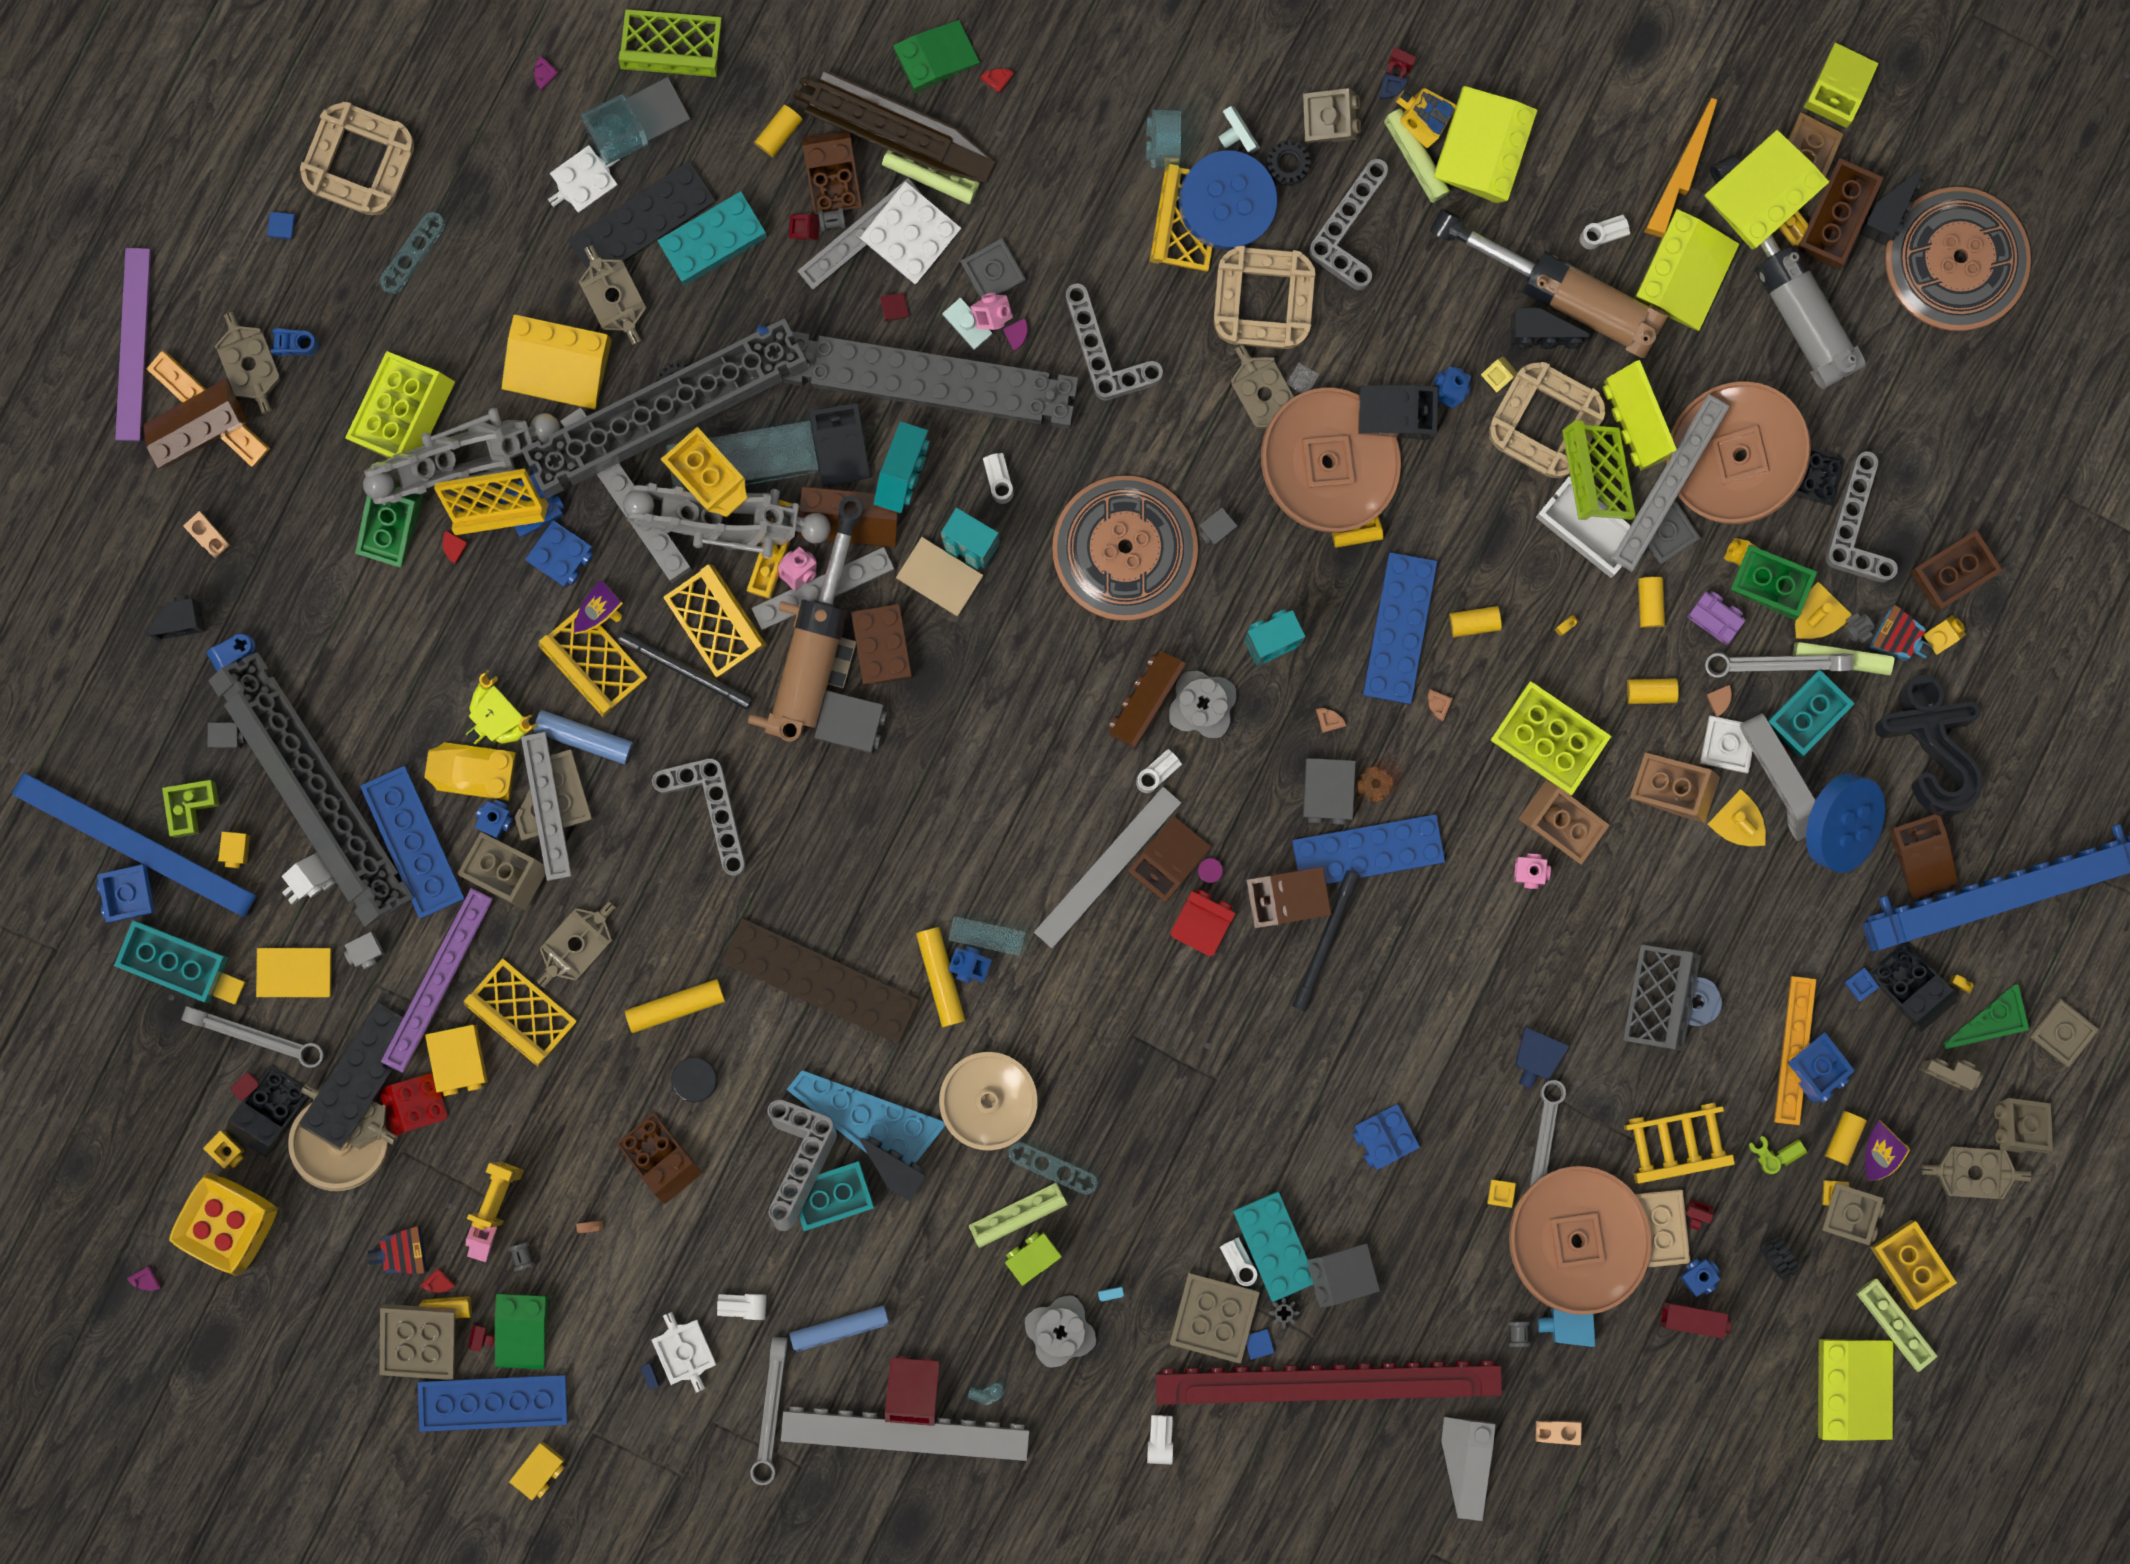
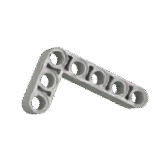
M1380 159L1371 160L1315 237L1309 251L1313 261L1355 290H1364L1369 286L1372 279L1371 270L1338 247V245L1386 178L1388 167ZM1378 167L1382 170L1383 175L1374 177L1371 175L1370 169ZM1360 186L1366 187L1369 194L1361 197L1357 194L1356 189ZM1351 206L1355 210V214L1346 216L1343 214L1342 208ZM1336 225L1341 229V234L1333 236L1329 233L1328 228ZM1317 245H1323L1327 248V253L1325 255H1318L1314 248ZM1336 259H1344L1347 267L1338 269L1334 265V261ZM1358 272L1364 273L1367 281L1358 283L1354 279V275Z
M1081 284L1069 286L1066 291V302L1096 396L1104 401L1111 400L1159 384L1162 379L1163 370L1161 365L1154 361L1112 372L1088 292ZM1074 291H1079L1084 297L1081 301L1075 302L1071 300L1070 294ZM1081 314H1087L1090 316L1091 321L1086 325H1082L1077 321V318ZM1088 337H1095L1098 344L1090 348L1085 345L1084 341ZM1102 360L1105 363V367L1100 371L1094 370L1091 366L1093 361ZM1153 368L1158 371L1159 375L1155 379H1148L1145 371ZM1130 375L1134 377L1136 382L1128 387L1122 383V378ZM1104 382L1112 386L1111 392L1107 394L1099 390V385Z
M1863 452L1852 463L1825 554V560L1834 569L1884 583L1891 580L1897 574L1898 567L1894 560L1854 548L1878 466V459L1875 454ZM1866 458L1871 464L1869 470H1865L1860 466V459ZM1855 481L1863 484L1864 491L1862 493H1858L1853 489ZM1848 504L1856 507V516H1851L1847 513L1846 506ZM1841 527H1845L1850 531L1849 539H1844L1840 536L1839 530ZM1838 550L1843 554L1842 562H1837L1833 559V551ZM1858 557L1866 560V569L1857 567L1856 559ZM1881 564L1889 567V576L1881 575L1879 571Z
M1761 713L1741 723L1740 729L1787 808V823L1796 841H1800L1806 838L1807 823L1815 799L1766 717Z
M705 759L656 772L652 778V785L658 792L663 794L703 785L722 867L731 876L741 875L746 868V863L721 764L714 759ZM709 764H715L718 768L717 774L713 777H708L705 774V768ZM685 770H692L694 773V778L689 783H685L681 779V775ZM664 775L670 778L669 786L667 788H659L658 779ZM717 787L722 788L723 797L720 800H712L711 791ZM721 811H726L729 814V820L725 824H719L716 821V816ZM726 835H733L735 839L734 845L730 848H725L722 845V839ZM733 858L739 859L741 865L735 872L730 871L727 865L729 860Z
M775 1100L768 1106V1115L773 1125L779 1130L804 1138L768 1211L775 1228L780 1231H786L794 1225L836 1141L837 1131L829 1117L784 1100ZM785 1112L782 1117H776L778 1113ZM807 1120L804 1125H798L800 1121ZM823 1128H829L826 1133H819ZM819 1149L817 1153L809 1155L810 1151ZM801 1171H808L804 1176H798ZM791 1192H797L794 1197H788ZM781 1213H787L784 1218L777 1219Z

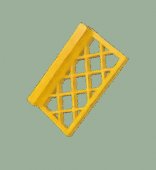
M1169 164L1165 167L1149 262L1165 263L1207 272L1209 270L1212 247L1206 245L1205 250L1203 243L1189 232L1179 210L1176 208V201L1179 196L1177 197L1178 189L1180 190L1181 187L1180 177L1181 174L1186 175L1189 169ZM1174 213H1175V214L1177 215V217H1178V218H1176L1175 220H1173V219H1174ZM1178 220L1182 222L1187 230L1179 238L1172 231V225ZM1188 234L1197 244L1189 252L1184 249L1179 241ZM1176 243L1183 256L1179 259L1167 258L1169 247ZM1199 248L1205 256L1203 265L1194 263L1189 254ZM1183 258H1186V259L1188 260V262H1186V261H1181V260H1182Z
M526 469L438 482L434 487L453 522L451 529L455 535L544 522L549 505L545 498H540ZM522 478L524 485L520 486L511 482V480ZM496 482L502 485V488L499 490L488 484ZM474 486L479 488L480 491L477 494L466 489V487ZM506 488H509L518 492V494L515 497L508 493H505L504 491ZM451 489L458 494L454 497L447 494L445 490ZM486 491L496 497L494 500L482 496V494ZM523 494L525 496L532 498L533 500L524 501L521 500L520 497ZM461 495L473 499V502L470 504L459 498ZM502 498L511 503L500 504L498 500ZM477 502H480L488 507L479 508L475 505ZM457 505L466 510L456 512L454 506Z
M706 565L699 573L663 597L716 678L767 645L714 565ZM700 578L707 585L705 595L692 593L694 582ZM687 587H689V591H688V592H687V591H683L684 589H686ZM710 591L712 592L714 597L709 596ZM679 593L687 594L685 609L677 607L671 598ZM692 596L704 598L702 612L689 610ZM708 599L717 600L719 603L718 615L706 613ZM680 611H685L684 617L682 616ZM689 612L701 615L699 629L688 625ZM705 616L718 618L715 632L703 630ZM722 619L730 620L733 624L732 635L719 633ZM736 631L739 633L741 637L736 636ZM702 633L714 635L712 649L705 648L700 643ZM718 636L731 638L728 652L716 650ZM735 639L743 640L749 650L741 655L732 653ZM715 653L728 655L726 665L720 670L714 664ZM732 656L737 657L736 659L731 661Z
M578 609L550 634L545 635L539 640V647L602 717H605L613 707L643 683L647 676L601 625L596 630H589L583 633L588 634L587 646H573L574 620L577 618ZM560 632L571 633L570 645H560L554 637ZM591 634L602 635L605 639V648L590 647ZM608 643H609L613 648H607ZM564 649H570V655ZM572 650H586V663H576L572 659ZM590 651L604 652V664H590ZM607 652L618 653L621 656V666L606 665ZM580 667H586V673ZM589 668H603V680L592 681L588 676ZM606 669L620 670V682H606ZM623 670H632L640 678L634 683H622ZM597 685H602V691L598 688ZM605 686H619V695L613 701H610L604 694ZM622 687H628L622 692Z
M503 958L472 994H469L464 1000V1005L537 1067L544 1062L545 1058L577 1022ZM502 967L511 973L512 982L497 983L496 974ZM514 976L520 981L514 982ZM494 977V983L488 984ZM515 985H526L530 989V998L515 999ZM512 986L513 999L498 1000L497 987ZM495 987V1000L484 1001L478 994L484 988ZM532 991L539 997H533ZM544 1000L548 1004L549 1013L534 1014L533 1001ZM530 1001L531 1015L517 1016L516 1002ZM513 1003L514 1016L503 1017L499 1013L498 1004ZM490 1004H496V1010ZM551 1007L558 1013H551ZM563 1016L569 1023L562 1030H553L552 1017ZM549 1017L550 1030L535 1032L534 1018ZM532 1018L533 1032L522 1033L518 1029L517 1019ZM508 1020H514L515 1026ZM558 1033H560V1034L553 1040V1034H558ZM550 1034L551 1044L544 1051L536 1045V1035ZM533 1035V1041L529 1039L527 1036Z

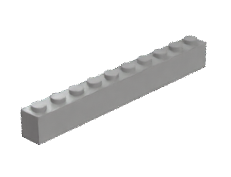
M789 1406V1410L783 1411L781 1441L1027 1461L1029 1429H1024V1424L1013 1423L1010 1424V1428L1000 1427L999 1422H985V1426L975 1425L976 1421L961 1420V1424L951 1423L949 1418H936L934 1426L885 1422V1418L877 1417V1413L863 1412V1416H855L853 1411L838 1410V1414H829L828 1409L814 1408V1412H804V1407Z

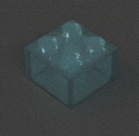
M624 94L580 114L585 131L605 166L649 145L644 129Z
M1152 110V117H1147L1146 137H1151V141L1146 143V161H1151L1150 168H1165L1169 164L1180 167L1181 110Z

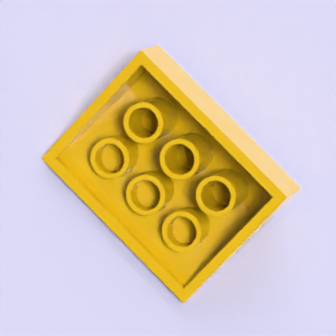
M514 315L507 343L502 390L596 410L612 339L607 334Z

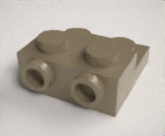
M1347 88L1303 94L1305 142L1357 140V133L1361 132L1360 120L1356 119V109L1360 108V99L1353 90Z
M1931 1058V1060L1922 1061L1918 1069L1961 1090L1977 1088L1983 1078V1075L1980 1074L1981 1072L1974 1070L1976 1065L1965 1060L1947 1063L1938 1058Z
M2013 1098L1998 1102L1994 1115L1996 1119H1999V1129L1996 1132L1995 1138L1996 1142L2000 1143V1150L2020 1153L2024 1151L2050 1153L2053 1151L2050 1103Z
M1835 1183L1821 1230L1870 1245V1242H1874L1877 1236L1878 1228L1875 1227L1877 1219L1881 1218L1884 1213L1885 1204L1882 1203L1884 1198Z

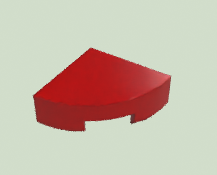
M994 69L985 72L980 79L1000 93L1014 73L1007 69Z
M445 531L443 549L448 559L456 564L468 543Z
M438 1268L420 1286L430 1292L442 1293L451 1290L456 1285Z

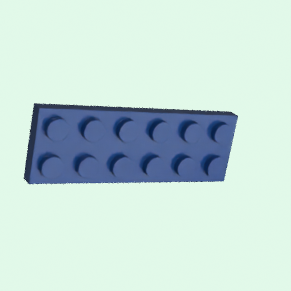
M1389 552L1363 696L1411 705L1437 561Z
M406 766L361 785L362 792L400 877L414 897L411 901L419 919L464 900L465 897Z
M1436 815L1292 840L1297 871L1324 866L1327 884L1342 881L1346 870L1354 872L1362 878L1445 863Z
M566 1375L418 1382L419 1432L568 1425Z

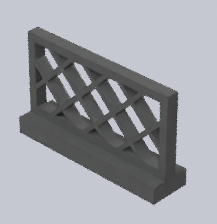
M1641 944L1623 1038L1624 1041L1678 1051L1684 1050L1701 955L1693 952ZM1647 951L1655 952L1660 959L1651 967L1645 961ZM1674 955L1681 956L1679 967L1672 971L1666 961ZM1663 964L1669 974L1658 981L1652 971ZM1649 974L1655 985L1644 991L1641 981L1642 978ZM1672 978L1676 984L1675 991L1667 995L1661 985ZM1658 988L1664 999L1654 1005L1648 995ZM1645 998L1651 1008L1640 1015L1636 1009L1637 1003ZM1668 1002L1671 1007V1014L1663 1019L1657 1009ZM1654 1012L1660 1022L1649 1029L1643 1019ZM1640 1022L1646 1033L1639 1038L1631 1037L1633 1026ZM1662 1026L1667 1032L1665 1043L1658 1042L1652 1034Z

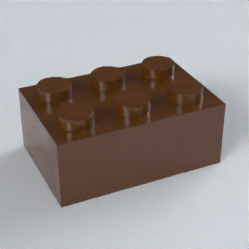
M1975 530L1917 566L1910 573L1935 612L2003 570L1978 531Z
M900 605L851 612L864 687L912 679Z

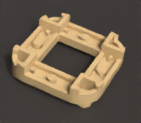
M348 102L335 104L324 110L320 115L321 121L305 161L301 162L302 180L306 187L316 196L366 215H382L393 204L414 151L413 137L405 126L398 121L395 122L355 107ZM345 130L388 146L373 185L369 189L328 173Z
M1237 246L1228 251L1220 260L1217 275L1214 327L1219 338L1234 345L1244 344V346L1291 349L1301 345L1307 338L1311 327L1315 269L1311 261L1302 252L1296 250L1288 252ZM1242 273L1290 277L1286 323L1238 319Z
M1544 362L1532 363L1523 367L1513 380L1490 423L1489 438L1498 450L1543 475L1551 478H1563L1570 474L1564 440L1558 451L1555 452L1516 431V425L1536 389L1578 411L1579 413L1575 420L1583 421L1584 425L1600 426L1605 416L1604 403L1600 393L1594 388L1590 389L1549 367L1550 364ZM1586 433V439L1590 443L1593 437Z

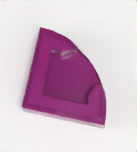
M540 56L535 64L534 77L539 89L542 91L559 74Z
M1025 318L1003 329L1014 352L1022 346L1026 339L1027 324Z
M150 1266L127 1278L133 1286L141 1290L153 1291L162 1288Z

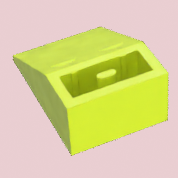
M1834 43L1804 108L1847 128L1854 119L1878 63Z

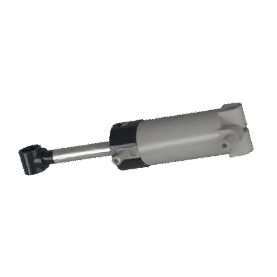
M1730 155L1710 166V173L1716 184L1740 163L1736 156ZM1770 235L1760 244L1767 259L1754 270L1767 293L1771 295L1813 369L1810 372L1813 379L1821 389H1825L1842 380L1843 377H1847L1864 368V357L1858 346L1853 347L1811 273V268L1799 247L1794 245L1780 251L1774 238Z

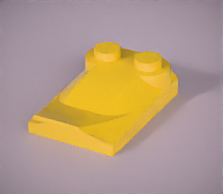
M698 427L661 458L662 462L708 512L718 513L727 517L747 500L744 477Z
M444 742L436 748L429 749L425 779L437 791L510 801L517 753Z

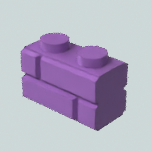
M1711 591L1710 594L1705 592L1689 612L1687 618L1727 645L1745 622V619L1741 617L1743 613L1734 606L1728 608L1721 603L1723 598L1715 592Z

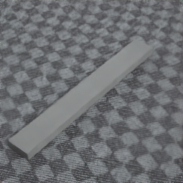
M1710 394L1707 395L1678 444L1677 451L1671 456L1612 556V561L1631 572L1634 570L1730 407L1729 405Z
M1162 787L1034 933L1049 947L1053 948L1169 818L1181 802Z

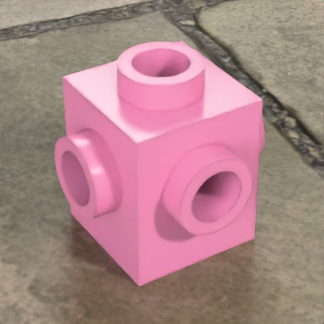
M994 292L987 293L982 296L980 301L970 306L977 329H999L1005 325V322L1013 318L1007 295H996Z
M800 547L794 552H788L783 557L782 562L778 564L779 577L796 591L804 583L808 584L815 578V557Z
M1527 854V858L1517 857L1515 860L1513 882L1524 883V888L1539 889V885H1544L1545 880L1550 879L1551 866H1548L1547 860L1541 859L1542 855ZM1531 867L1536 870L1535 875L1530 873Z

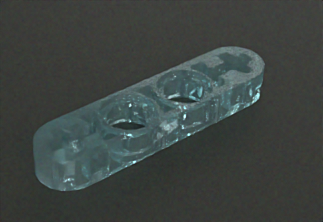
M429 212L421 219L381 275L380 286L386 293L396 294L403 288L443 232L445 222L438 213ZM437 218L439 226L430 229L428 233L432 237L429 239L425 233L420 231L422 228L427 231L430 227L428 221L430 219L434 221ZM423 237L426 240V245L423 249L417 250L413 247L415 238ZM402 257L411 258L412 264L408 269H401L399 267V260ZM395 267L401 274H404L403 278H401L398 274V276L395 278V282L397 283V285L395 287L390 286L389 288H387L388 284L386 282V279L394 278L396 273L392 270Z
M1015 1143L1009 1149V1158L1015 1164L1079 1193L1091 1194L1097 1188V1179L1093 1174L1025 1143ZM1022 1146L1024 1147V1153L1028 1155L1031 1154V1150L1036 1152L1031 1160V1166L1025 1164L1028 1159L1021 1157L1019 1160H1016L1015 1154L1012 1153L1013 1149H1019ZM1039 1156H1044L1049 1161L1048 1168L1042 1171L1035 1167V1160ZM1062 1166H1066L1071 1170V1177L1065 1181L1060 1180L1057 1176V1170ZM1075 1171L1081 1172L1078 1176L1081 1179H1086L1087 1176L1090 1177L1091 1183L1094 1184L1093 1187H1088L1085 1191L1079 1182H1076L1075 1186L1070 1185L1075 1177Z

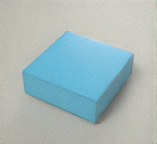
M1122 1286L1098 1291L1099 1300L1101 1301L1124 1296Z

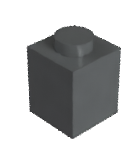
M1220 508L1199 525V530L1201 531L1199 536L1206 545L1211 543L1215 547L1235 531L1237 525L1225 510Z
M208 723L207 747L211 749H241V743H245V738L235 723Z

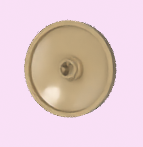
M996 1052L976 1053L959 1061L946 1075L939 1097L940 1112L946 1127L960 1142L975 1149L997 1150L1015 1143L1028 1131L1036 1115L1037 1092L1030 1074L1015 1059Z
M311 1104L305 1107L295 1119L288 1141L292 1163L301 1177L313 1186L328 1191L350 1190L370 1180L381 1168L386 1158L388 1142L382 1138L380 1140L377 1139L362 1149H358L346 1142L340 1151L298 1126V1123Z

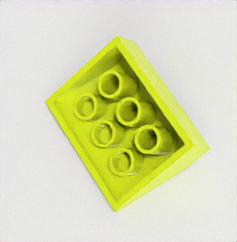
M1463 86L1433 178L1494 203L1508 201L1537 110L1511 99Z
M1776 130L1704 196L1753 250L1825 187L1829 181L1807 157Z
M1677 209L1668 224L1634 299L1647 306L1651 304L1667 313L1669 318L1699 331L1739 243L1700 219Z
M386 351L345 438L389 459L398 453L403 454L423 446L421 435L426 432L431 434L455 381L438 371Z
M1638 360L1608 377L1604 381L1605 386L1602 388L1607 400L1611 399L1613 403L1612 413L1616 422L1620 421L1623 427L1621 431L1622 438L1625 444H1630L1632 453H1630L1631 460L1634 466H1639L1640 471L1665 462L1677 449L1642 364Z
M1530 681L1490 741L1572 796L1611 736Z
M1819 1339L1818 1438L1822 1440H1893V1340Z

